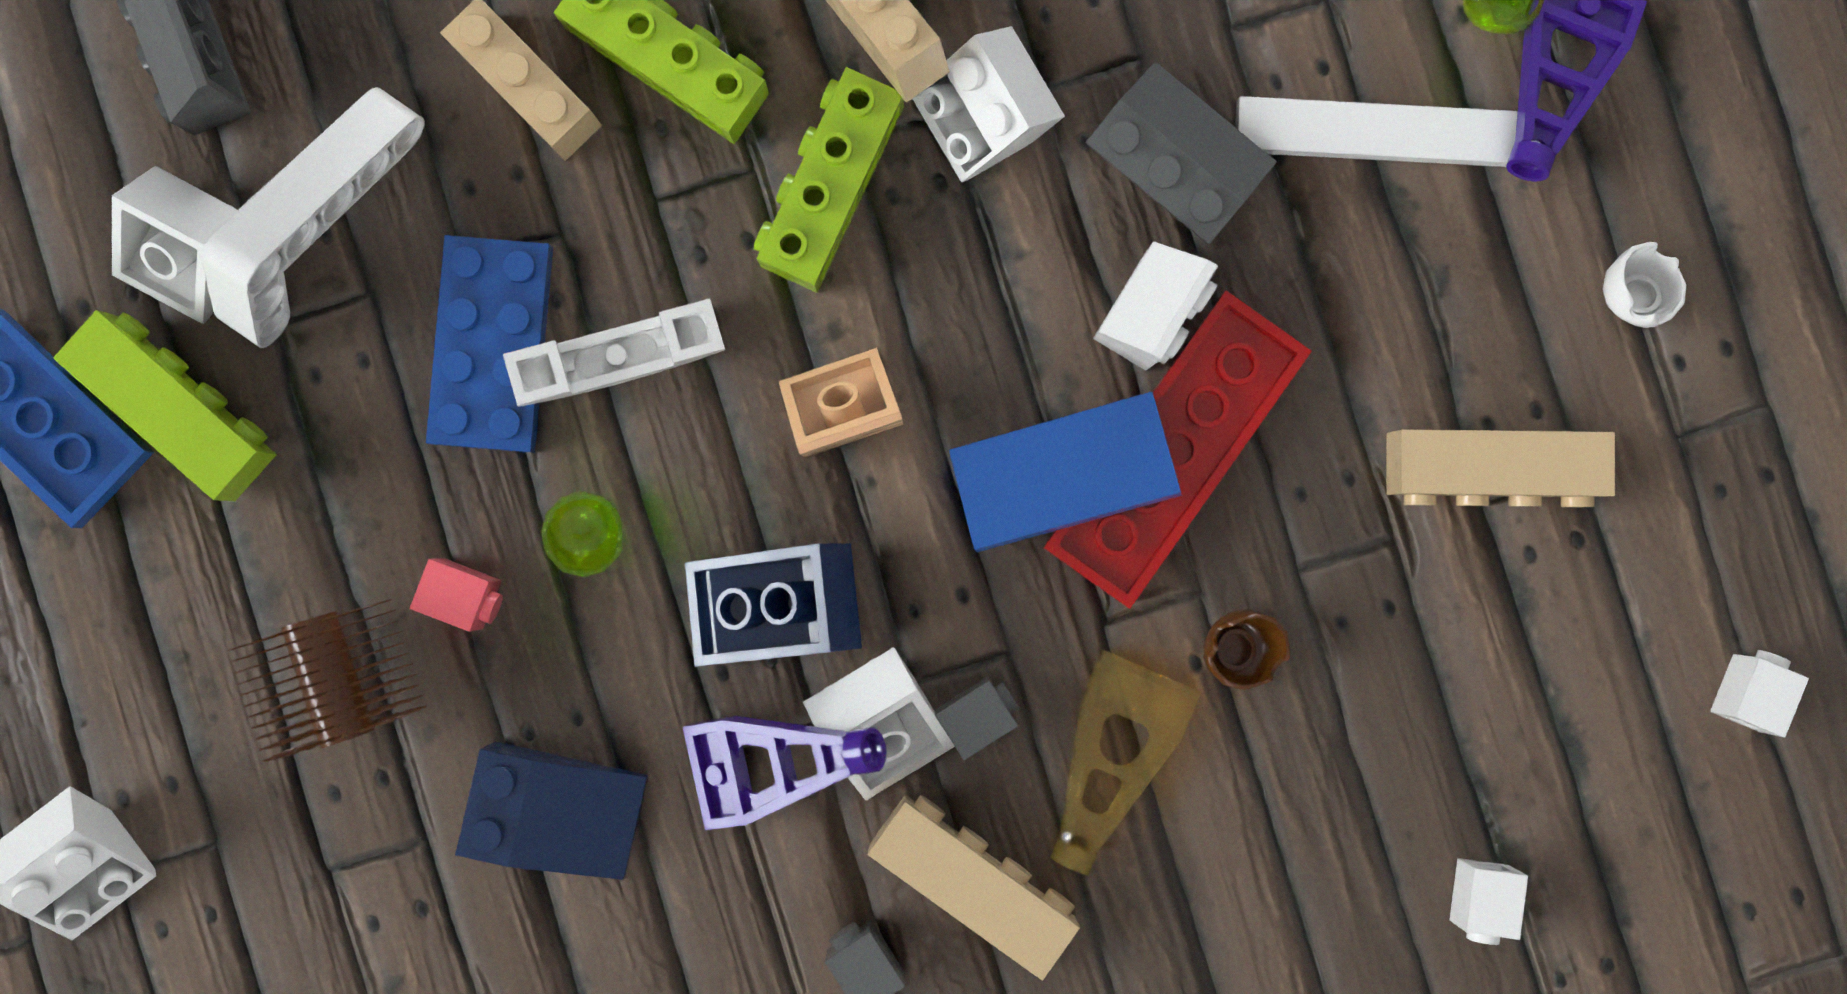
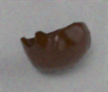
M1250 609L1230 611L1221 616L1212 625L1203 644V658L1207 669L1223 685L1240 690H1248L1260 686L1262 683H1271L1279 665L1284 661H1288L1291 654L1288 632L1281 624L1269 615Z

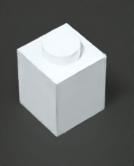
M1758 650L1755 657L1733 654L1710 712L1755 731L1785 738L1809 678L1788 670L1791 661L1770 652Z
M1457 858L1450 921L1467 933V939L1478 943L1499 945L1500 937L1520 940L1528 875L1510 865Z

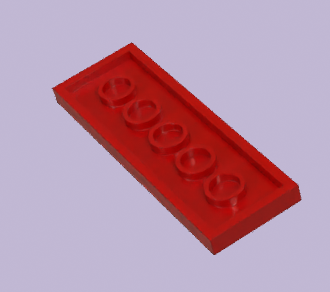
M1224 291L1153 390L1182 496L1056 530L1042 548L1122 605L1131 609L1312 351L1234 295Z

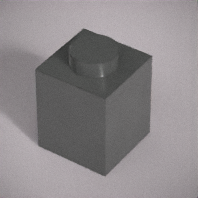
M985 677L936 708L935 716L964 761L1018 727L1011 714L1020 708L1003 682L994 687L989 678Z
M871 920L861 927H858L856 922H853L839 930L829 939L832 946L827 949L825 964L845 994H894L905 987V971Z

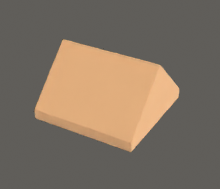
M877 348L778 381L798 451L804 458L903 425L900 410Z

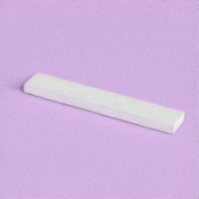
M1240 96L1236 101L1235 128L1267 154L1506 167L1515 142L1518 111Z

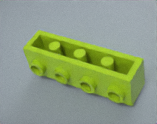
M562 0L553 12L565 30L733 144L737 142L769 95L766 82L762 78L764 71L755 62L742 54H738L734 59L720 50L721 42L718 38L700 25L695 24L691 30L676 20L678 16L677 11L664 0Z
M848 67L845 68L839 81L832 78L827 85L820 103V108L824 109L825 113L818 128L809 126L804 134L798 150V155L804 158L795 176L790 173L785 176L776 197V202L781 204L775 220L773 223L767 220L764 222L754 243V250L759 252L756 259L762 268L818 293L904 109V99L896 89Z
M95 310L53 359L212 500L236 501L277 455L264 443L268 438L265 432L244 417L238 420L224 408L228 404L227 399L210 385L204 382L198 385L185 373L189 366L172 351L164 347L159 350L146 339L150 334L149 330L134 317L124 312L116 316Z

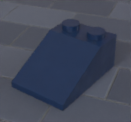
M819 543L685 562L695 667L862 648L851 543Z
M495 741L479 749L455 855L511 868L624 880L648 775Z

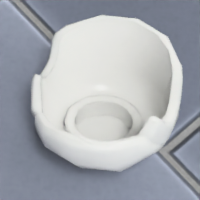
M1656 242L1635 245L1623 252L1606 271L1603 284L1606 304L1612 312L1624 321L1642 328L1656 327L1671 320L1685 303L1687 284L1678 268L1679 260L1676 257H1667L1656 251L1658 245Z

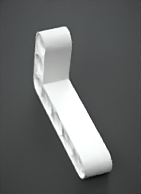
M378 87L370 89L210 236L201 253L202 266L216 318L259 348H265L276 341L283 333L290 319L284 271L411 150L422 134L425 123L424 118Z

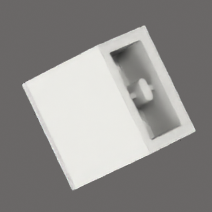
M1012 26L974 35L946 60L950 72L912 98L961 183L1028 146L1065 117Z
M1153 241L1093 339L1144 370H1148L1158 361L1164 365L1169 358L1172 359L1176 355L1189 333L1187 329L1182 327L1185 319L1191 320L1197 311L1200 313L1214 293L1217 284L1210 281V278L1218 265L1207 259Z
M71 786L0 839V905L70 940H74L156 877L154 866L114 813Z

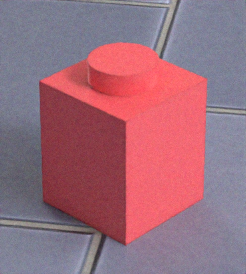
M445 558L428 559L409 609L469 632L481 630L484 628L485 623L491 624L499 612L503 595L497 592L502 580Z

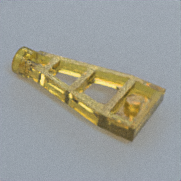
M1102 650L1081 700L1060 836L1050 856L1051 859L1079 873L1090 874L1097 853L1181 742L1201 692ZM1113 714L1122 715L1144 725L1149 733L1147 744L1135 760L1126 765H1117L1106 760L1100 750L1103 723L1108 716ZM1093 769H1100L1120 778L1122 783L1111 806L1103 813H1096L1085 808L1082 802L1087 778ZM1076 835L1084 837L1087 840V847L1085 848L1072 842L1071 838Z

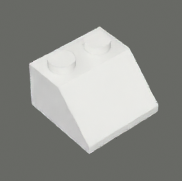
M157 166L152 167L112 195V276L204 324L210 319L214 311L202 266L201 253L210 236L238 210Z
M894 647L803 702L814 727L842 731L873 727L882 734L887 751L886 762L882 770L875 773L854 774L848 777L865 800L870 799L955 747L935 716V711L914 676Z

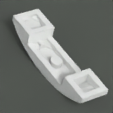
M709 298L661 311L657 317L560 343H556L554 340L505 353L503 358L517 406L520 407L569 397L642 378L724 351L725 347Z

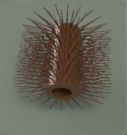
M392 599L337 615V611L310 618L282 627L281 633L227 650L239 649L281 635L284 637L286 644L230 661L231 663L287 646L289 655L233 673L235 674L287 657L291 658L292 666L237 684L249 682L290 668L295 670V677L242 694L246 695L298 679L300 687L244 706L247 707L300 690L302 692V698L247 717L251 718L305 701L307 708L269 720L252 727V729L271 725L304 713H309L310 719L296 722L293 725L280 728L254 740L282 734L312 724L314 729L274 742V744L259 749V751L280 747L312 735L316 736L317 740L303 743L301 746L272 755V757L264 759L265 762L291 756L307 749L311 750L318 746L324 748L353 739L375 730V726L393 722L392 720L409 716V714L426 708V706L411 708L372 721L371 716L410 703L424 695L399 700L369 711L368 704L402 694V692L418 687L420 684L391 691L366 700L364 694L390 686L417 674L393 679L362 690L361 682L405 668L413 663L358 679L356 672L409 653L387 658L356 669L353 660L399 646L406 642L354 658L351 657L349 650L403 631L348 648L347 638L392 623L346 637L342 630L344 627L396 610L341 626L339 617L391 601Z

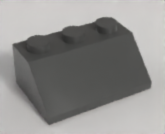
M117 0L123 17L135 28L140 44L135 47L137 56L144 69L150 75H153L159 91L154 94V100L160 114L169 124L172 123L186 132L196 135L251 114L250 107L208 0Z
M1154 62L1124 94L1086 141V144L1206 244L1212 242L1277 162L1157 62Z

